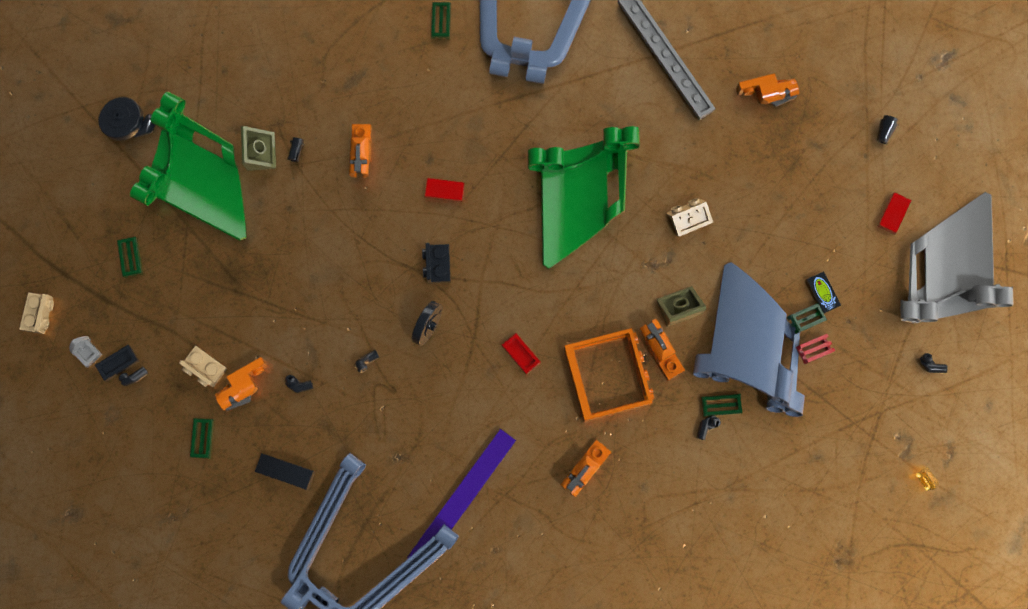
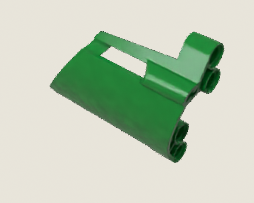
M169 91L165 92L161 98L160 107L155 109L151 116V123L161 129L152 166H145L142 169L139 182L135 183L132 187L130 197L146 206H149L156 198H159L239 241L247 238L238 166L235 162L233 144L185 116L183 112L186 100ZM194 132L221 144L223 158L194 144Z
M628 126L623 129L618 127L604 128L603 141L567 151L560 147H551L547 150L543 148L528 149V169L541 172L543 266L547 269H550L605 228L613 218L625 210L627 151L640 148L638 127ZM612 170H618L619 200L608 208L607 175Z

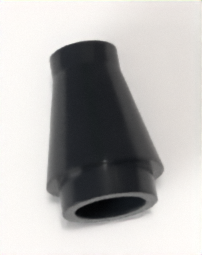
M884 115L883 119H880L877 142L888 144L898 127L897 118Z

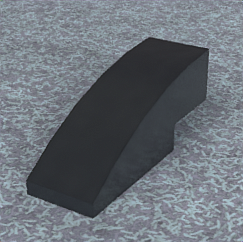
M261 453L255 469L257 473L305 490L310 489L315 475V471Z

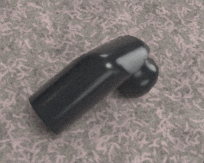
M152 114L145 116L142 127L134 135L135 138L153 132L155 124L151 123Z
M373 350L355 362V368L358 372H365L368 368L366 365L380 358L377 351Z
M925 353L920 358V363L927 372L947 373V364H936L931 354Z
M142 366L131 375L122 373L118 379L121 385L129 386L147 376L148 372Z
M288 375L285 378L286 386L295 393L314 389L312 380L301 382L294 375Z
M716 416L703 419L699 424L696 438L706 441L708 431L719 427L721 420Z

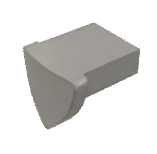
M83 336L72 340L69 350L85 367L89 368L103 354L90 342L91 339L88 336Z

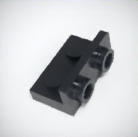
M426 243V248H422L423 260H426V267H423V278H427L428 284L451 283L449 244L430 245V243Z

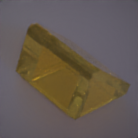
M929 467L917 473V477L926 490H934L939 485L938 480Z

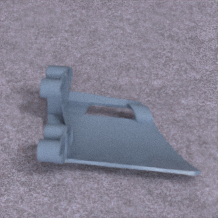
M732 262L724 265L711 354L696 355L693 375L698 378L711 377L717 382H728L729 378L735 379L767 394L766 409L774 413L785 412L786 415L792 417L803 416L805 396L796 391L799 357L796 347L799 346L800 333L795 334V327H792L787 321V314L755 280ZM784 334L793 341L790 370L781 364Z

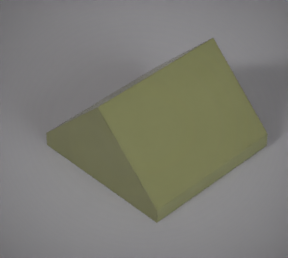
M241 126L242 164L247 171L275 169V132Z
M692 286L657 299L667 327L701 315L706 310L705 304Z

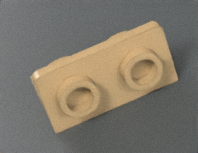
M695 198L690 200L689 204L675 206L671 208L670 212H667L678 237L713 223L706 201Z
M28 292L19 330L45 334V330L49 327V313L54 306L53 297L48 294L41 295Z
M197 346L193 348L184 361L181 360L179 362L183 366L182 370L190 376L195 374L199 377L197 381L205 387L207 385L214 387L227 370L225 366Z

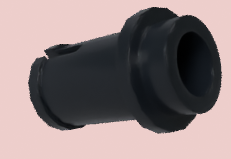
M293 137L290 141L291 147L287 160L299 162L302 147L305 146L303 139Z

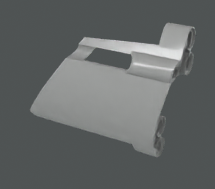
M984 192L910 244L908 301L900 300V319L902 321L912 324L936 322L939 318L986 308L1014 306L1013 286L1002 287L1000 284L994 285L991 194ZM925 249V285L920 290H917L916 254Z

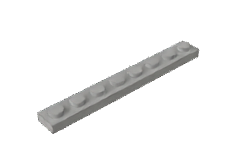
M618 0V4L698 120L715 111L716 108L641 0Z

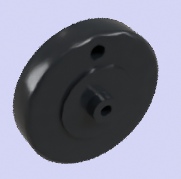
M118 97L109 101L102 108L98 118L99 127L112 140H127L133 137L142 127L144 113L135 100L128 97Z
M431 301L424 308L414 326L412 342L422 346L430 339L442 315L443 307L440 303Z

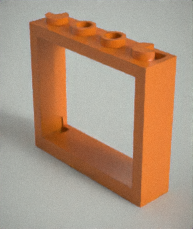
M632 328L564 345L566 359L584 422L645 407L653 403V390L647 384L649 375L647 369L644 370L642 366L644 357L642 351H638L636 344L639 343L636 332L633 333ZM626 338L643 400L591 414L574 351Z

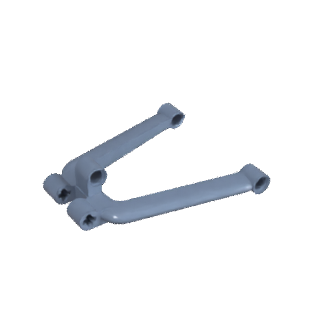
M480 0V43L483 51L492 57L489 74L508 77L510 65L517 64L528 67L526 81L544 84L547 67L559 65L566 57L591 0H571L553 43L546 51L531 50L533 40L515 36L512 46L500 43L497 38V0Z
M349 453L341 462L339 471L289 565L288 578L292 587L283 597L281 603L288 609H304L309 600L320 609H381L441 557L446 550H450L459 538V535L443 524L439 532L428 543L351 607H344L338 604L339 598L324 586L319 590L308 578L309 568L353 482L366 467L365 463Z

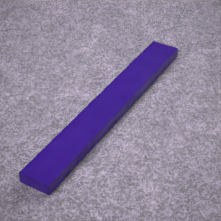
M501 429L498 431L407 558H410L439 532L443 524L451 530L514 445L516 442L514 438Z

